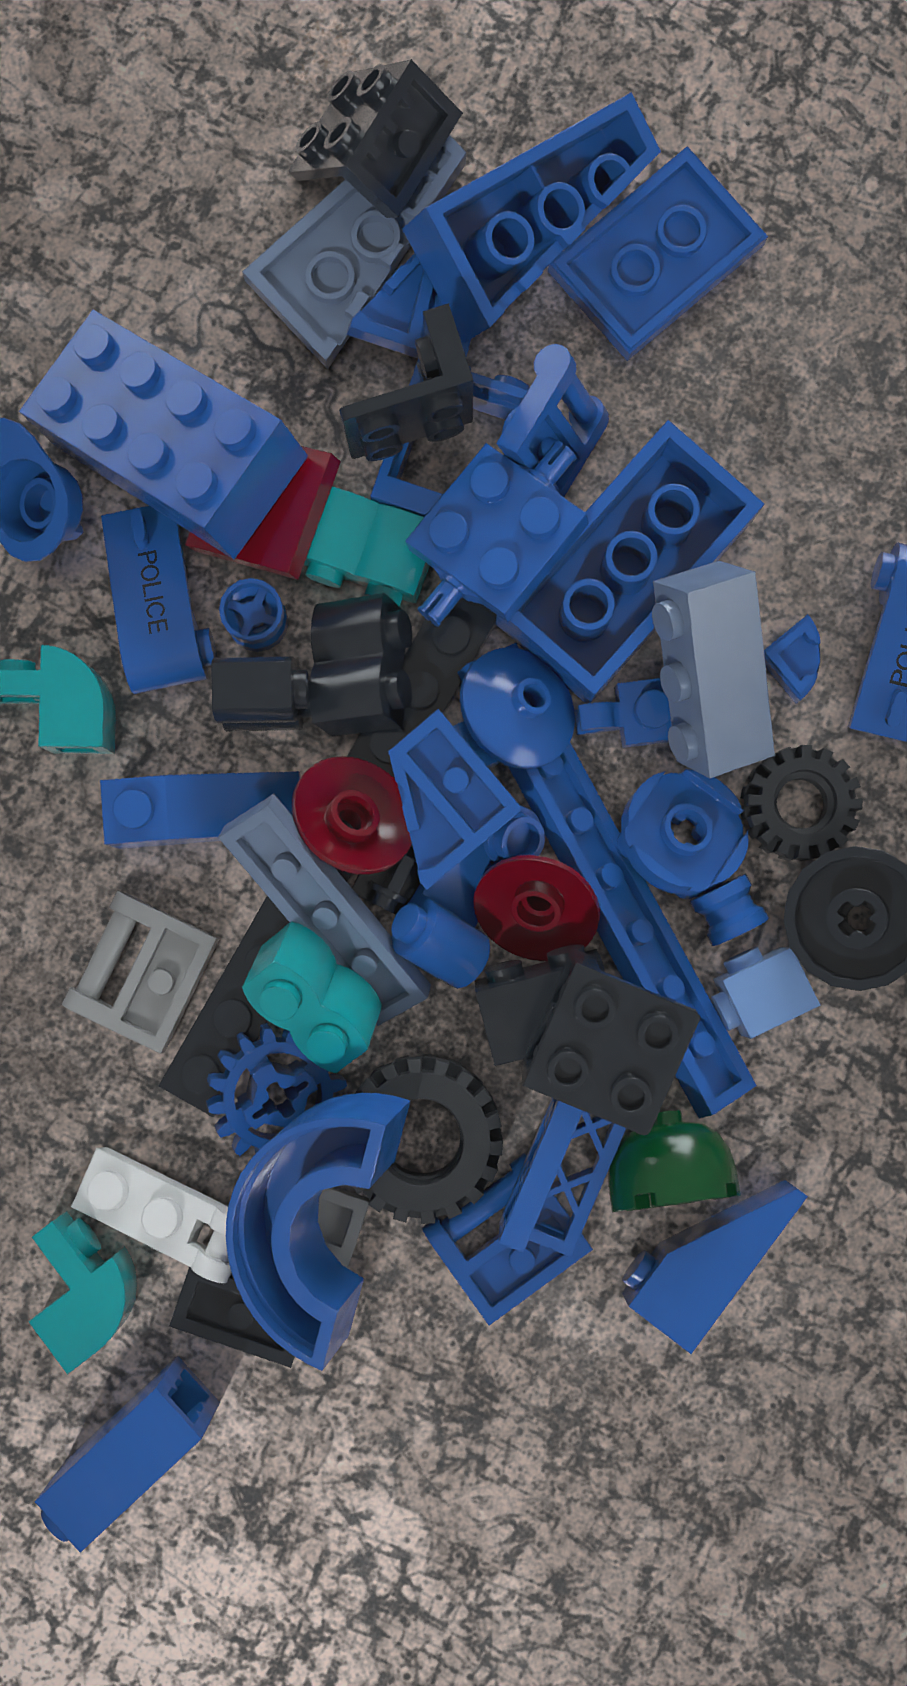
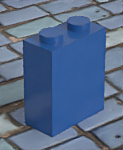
M179 1356L175 1357L67 1458L34 1501L41 1509V1518L47 1529L57 1539L63 1542L70 1541L80 1553L204 1436L220 1401Z

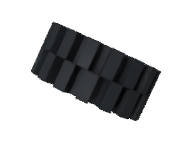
M800 745L797 748L788 747L776 752L775 756L763 760L747 777L749 782L747 786L742 788L740 797L744 799L741 819L747 820L750 828L746 832L748 831L751 839L756 838L761 843L759 848L767 854L773 852L779 855L778 859L787 861H805L819 858L826 852L842 847L849 840L846 837L849 832L856 830L860 820L855 819L856 811L863 808V798L856 799L855 789L861 786L857 777L850 779L846 770L850 766L844 759L837 762L831 758L834 752L825 748L818 751L813 750V745ZM804 780L810 782L822 795V814L819 820L808 828L791 826L783 820L778 811V794L789 781Z

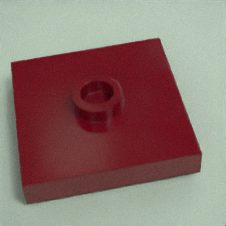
M301 446L308 455L307 459L235 559L227 556L191 532H189L185 545L202 554L298 580L341 461L332 453Z

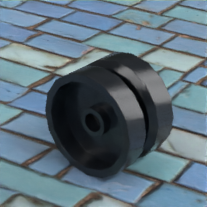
M852 846L826 852L802 869L788 892L783 921L790 949L806 971L830 986L855 991L887 986L907 973V864L883 850ZM865 906L872 912V916L869 919L873 922L866 930H856L849 924L848 914L853 907Z

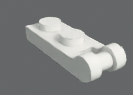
M108 1147L96 1148L71 1207L191 1267L196 1274L217 1283H227L231 1274L226 1247L228 1206ZM204 1223L214 1230L208 1246L197 1242Z

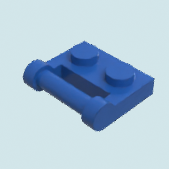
M552 344L541 349L536 355L534 371L537 377L520 405L507 416L502 434L496 444L508 459L531 469L536 467L555 441L562 442L564 448L568 446L577 458L554 484L558 493L565 497L609 422V413L600 399L589 395L577 377L576 362L568 349L563 345ZM561 399L569 409L571 425L557 407Z
M525 1153L509 1164L512 1168L511 1171L483 1190L484 1195L475 1204L469 1202L462 1207L461 1214L451 1219L446 1217L444 1220L436 1217L435 1223L426 1224L422 1227L432 1247L489 1326L593 1250L583 1233H581L572 1257L532 1241H528L524 1253L499 1244V1234L467 1257L457 1243L458 1240L507 1205L527 1157ZM553 1195L546 1198L536 1224L564 1234L571 1217L558 1198Z

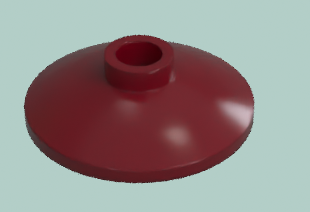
M346 756L331 757L312 765L298 781L292 797V816L296 828L307 847L327 864L349 873L374 874L393 867L408 852L412 842L403 814L398 784L382 768L359 758ZM341 820L350 823L353 829L346 826Z
M521 855L501 860L483 874L474 894L475 915L487 936L504 950L530 960L548 961L546 955L548 952L568 945L583 944L585 948L592 941L599 925V902L590 884L568 865L543 856Z

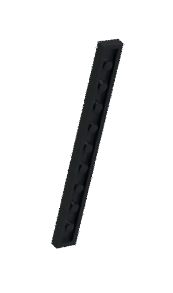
M461 598L439 627L432 624L431 620L425 619L405 654L402 669L408 674L412 688V701L410 706L405 708L402 727L360 733L347 757L371 762L385 770L395 779L388 751L436 710L439 709L445 715L462 684V680L457 672L468 663L477 659L496 625L497 615L483 604ZM341 820L346 826L353 829L350 823ZM336 868L345 881L349 883L354 873ZM268 896L265 898L158 1085L211 1117L217 1114L209 1113L206 1100L220 1095V1091L209 1086L207 1077L211 1073L224 1074L226 1070L217 1054L220 1050H224L236 1055L241 1050L237 1041V1034L242 1032L249 1037L251 1042L260 1040L261 1024H269V1021L252 1007L242 989L261 946L290 923Z

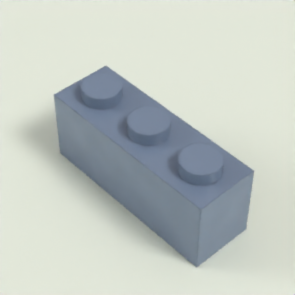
M717 561L653 581L656 604L652 609V620L661 640L664 666L660 672V680L663 691L669 701L672 726L668 731V740L676 761L708 778H713L775 756L756 572Z

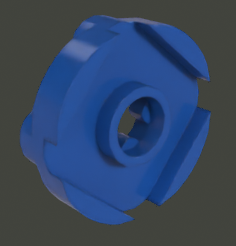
M685 769L682 773H668L665 775L666 771L648 778L628 800L621 817L618 848L624 858L630 861L635 871L649 884L667 893L675 894L682 899H692L703 892L717 888L736 872L747 853L749 845L748 831L743 835V824L739 817L743 809L738 798L720 780L715 777L708 778L691 769ZM684 820L690 821L694 825L691 835L698 841L697 845L679 842L674 837L671 822L679 825Z

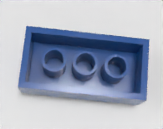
M95 310L91 311L19 410L54 446L232 559L237 557L308 457L281 419Z
M667 420L586 510L585 513H587L589 524L507 623L497 615L496 625L524 650L537 656L584 703H591L656 631L652 620V609L656 604L653 581L717 562L753 522L765 503L672 422Z

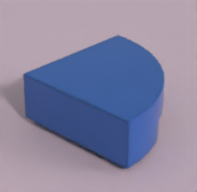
M808 614L764 650L766 669L795 704L801 701L812 689L820 666V635Z

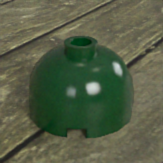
M681 1110L659 1112L650 1133L647 1135H641L634 1131L626 1134L621 1139L608 1170V1190L612 1213L741 1196L737 1169L728 1145L719 1133L707 1125L683 1122Z

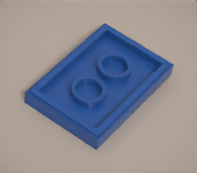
M687 146L563 250L548 265V272L628 361L762 248L768 236Z

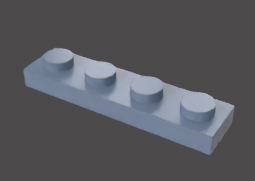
M272 794L223 827L218 838L287 920L299 923L315 932L329 946L338 965L353 970L373 987L382 1004L376 1023L377 1026L428 998L431 988L429 981L413 963L394 951L392 948V936L336 868L321 860L307 847L296 828L293 816L275 794Z

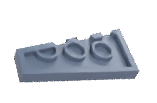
M449 135L399 217L386 218L345 179L242 271L245 282L327 369L350 337L346 333L352 318L382 289L411 245L402 228L424 208L445 196L466 165V151Z

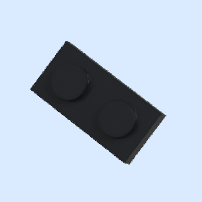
M189 1267L169 1327L289 1368L292 1367L295 1356L277 1344L255 1320L244 1303L232 1274H230L227 1283H217L201 1277Z

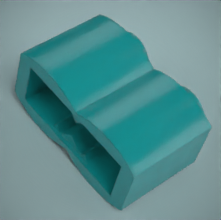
M332 486L304 566L308 567L305 575L314 581L335 588H341L343 580L357 583L366 587L364 596L385 593L398 606H400L402 600L417 603L430 565L409 551L405 540L424 517L399 508L379 504L358 494Z
M293 921L261 946L242 986L247 1000L262 1017L280 1028L289 1030L296 1046L310 1061L333 1073L339 1072L368 1050L382 1008L377 993L362 976L347 967L338 965L333 952L321 937L309 928Z

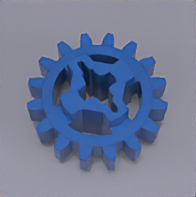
M268 1023L261 1024L260 1040L251 1042L249 1037L241 1032L236 1035L241 1048L236 1055L224 1050H220L217 1054L226 1070L224 1074H208L207 1082L209 1086L220 1091V1095L206 1100V1105L211 1114H225L214 1127L220 1138L229 1136L234 1132L236 1133L231 1145L234 1153L240 1156L252 1145L255 1147L256 1154L260 1148L278 1134L260 1132L256 1130L263 1124L285 1128L304 1112L308 1095L317 1090L314 1104L316 1105L335 1098L333 1097V1092L346 1088L347 1083L342 1075L329 1074V1071L310 1061L296 1046L289 1030L284 1029L281 1037H275ZM285 1053L297 1056L302 1061L296 1059L286 1065L269 1061L266 1055ZM247 1068L250 1072L246 1092L238 1096L235 1103L234 1096L237 1082ZM274 1082H277L283 1088L284 1095L287 1098L278 1105L269 1098L266 1090Z

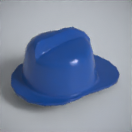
M0 418V543L11 556L24 562L41 561L53 553L60 543L76 540L84 533L80 524L83 514V494L79 482L66 468L52 462L36 438L22 424L7 418Z

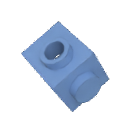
M758 946L748 949L724 961L727 972L713 979L719 993L712 996L711 999L727 1031L737 1028L740 1036L749 1039L821 1006L798 958L790 947H779L764 955L761 954Z

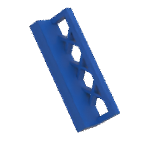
M551 1098L499 1221V1244L524 1253L528 1241H532L572 1257L626 1128L597 1116L592 1118L590 1113ZM581 1116H582L583 1119H584V1122L579 1123V1120H580V1118H581ZM610 1124L602 1143L597 1129ZM589 1132L598 1152L592 1167L567 1176L562 1166V1160L571 1139ZM557 1175L559 1180L554 1182V1179ZM585 1183L577 1201L572 1188ZM564 1191L573 1211L564 1234L536 1224L546 1198Z

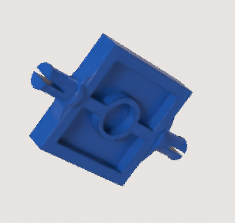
M555 441L536 467L531 469L514 463L485 443L405 540L409 551L434 568L441 580L425 602L417 608L428 621L431 620L432 624L439 627L457 602L464 598L467 601L483 604L508 623L589 524L587 513L561 496L554 486L577 458L568 446L564 448L562 442Z

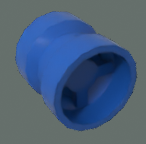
M254 578L239 580L229 586L221 597L219 607L221 622L234 641L244 649L255 652L270 650L278 645L286 635L289 623L287 610L274 587L265 581Z

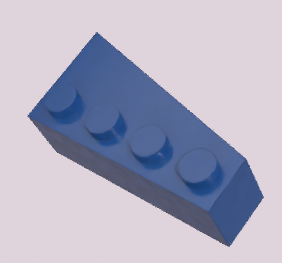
M632 92L427 206L402 228L442 304L449 303L457 331L464 343L490 328L505 313L510 304L541 276L545 268L565 248L570 246L582 234L586 226L661 152Z

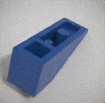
M300 772L184 774L100 780L104 845L126 849L221 841L218 836L227 823L272 794H275L292 815V797L294 789L301 778Z
M783 1180L659 1242L651 1254L643 1250L630 1264L622 1279L627 1285L622 1292L627 1305L692 1354L808 1196L786 1180Z

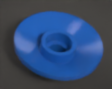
M518 648L494 649L478 658L465 673L460 689L462 717L473 740L490 757L513 768L535 769L554 761L566 750L572 739L575 727L573 701L566 684L537 656ZM524 696L530 701L532 706L525 701Z

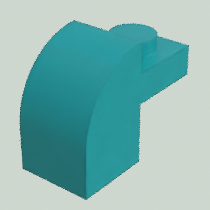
M41 645L40 670H36V663L33 661L19 659L0 660V704H39V747L53 754H115L116 709L113 696L104 679L93 668L67 650L50 645Z
M66 1211L33 1235L32 1239L69 1289L42 1309L29 1323L68 1375L106 1345L125 1323L135 1302L137 1275L133 1260L125 1246L104 1261L98 1253L101 1249V1243L92 1228L81 1218H77L74 1221Z

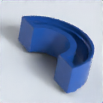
M356 1093L338 1096L314 1105L296 1117L258 1150L241 1172L231 1195L226 1218V1247L230 1269L244 1303L255 1320L277 1344L304 1363L323 1371L350 1334L364 1278L343 1266L326 1246L318 1223L319 1197L324 1189L341 1185L370 1189L393 1164L411 1102L408 1099L380 1093Z

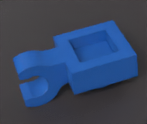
M660 678L617 683L614 687L616 702L578 705L577 710H574L577 735L620 730L622 748L669 742L668 731L672 726L670 708Z

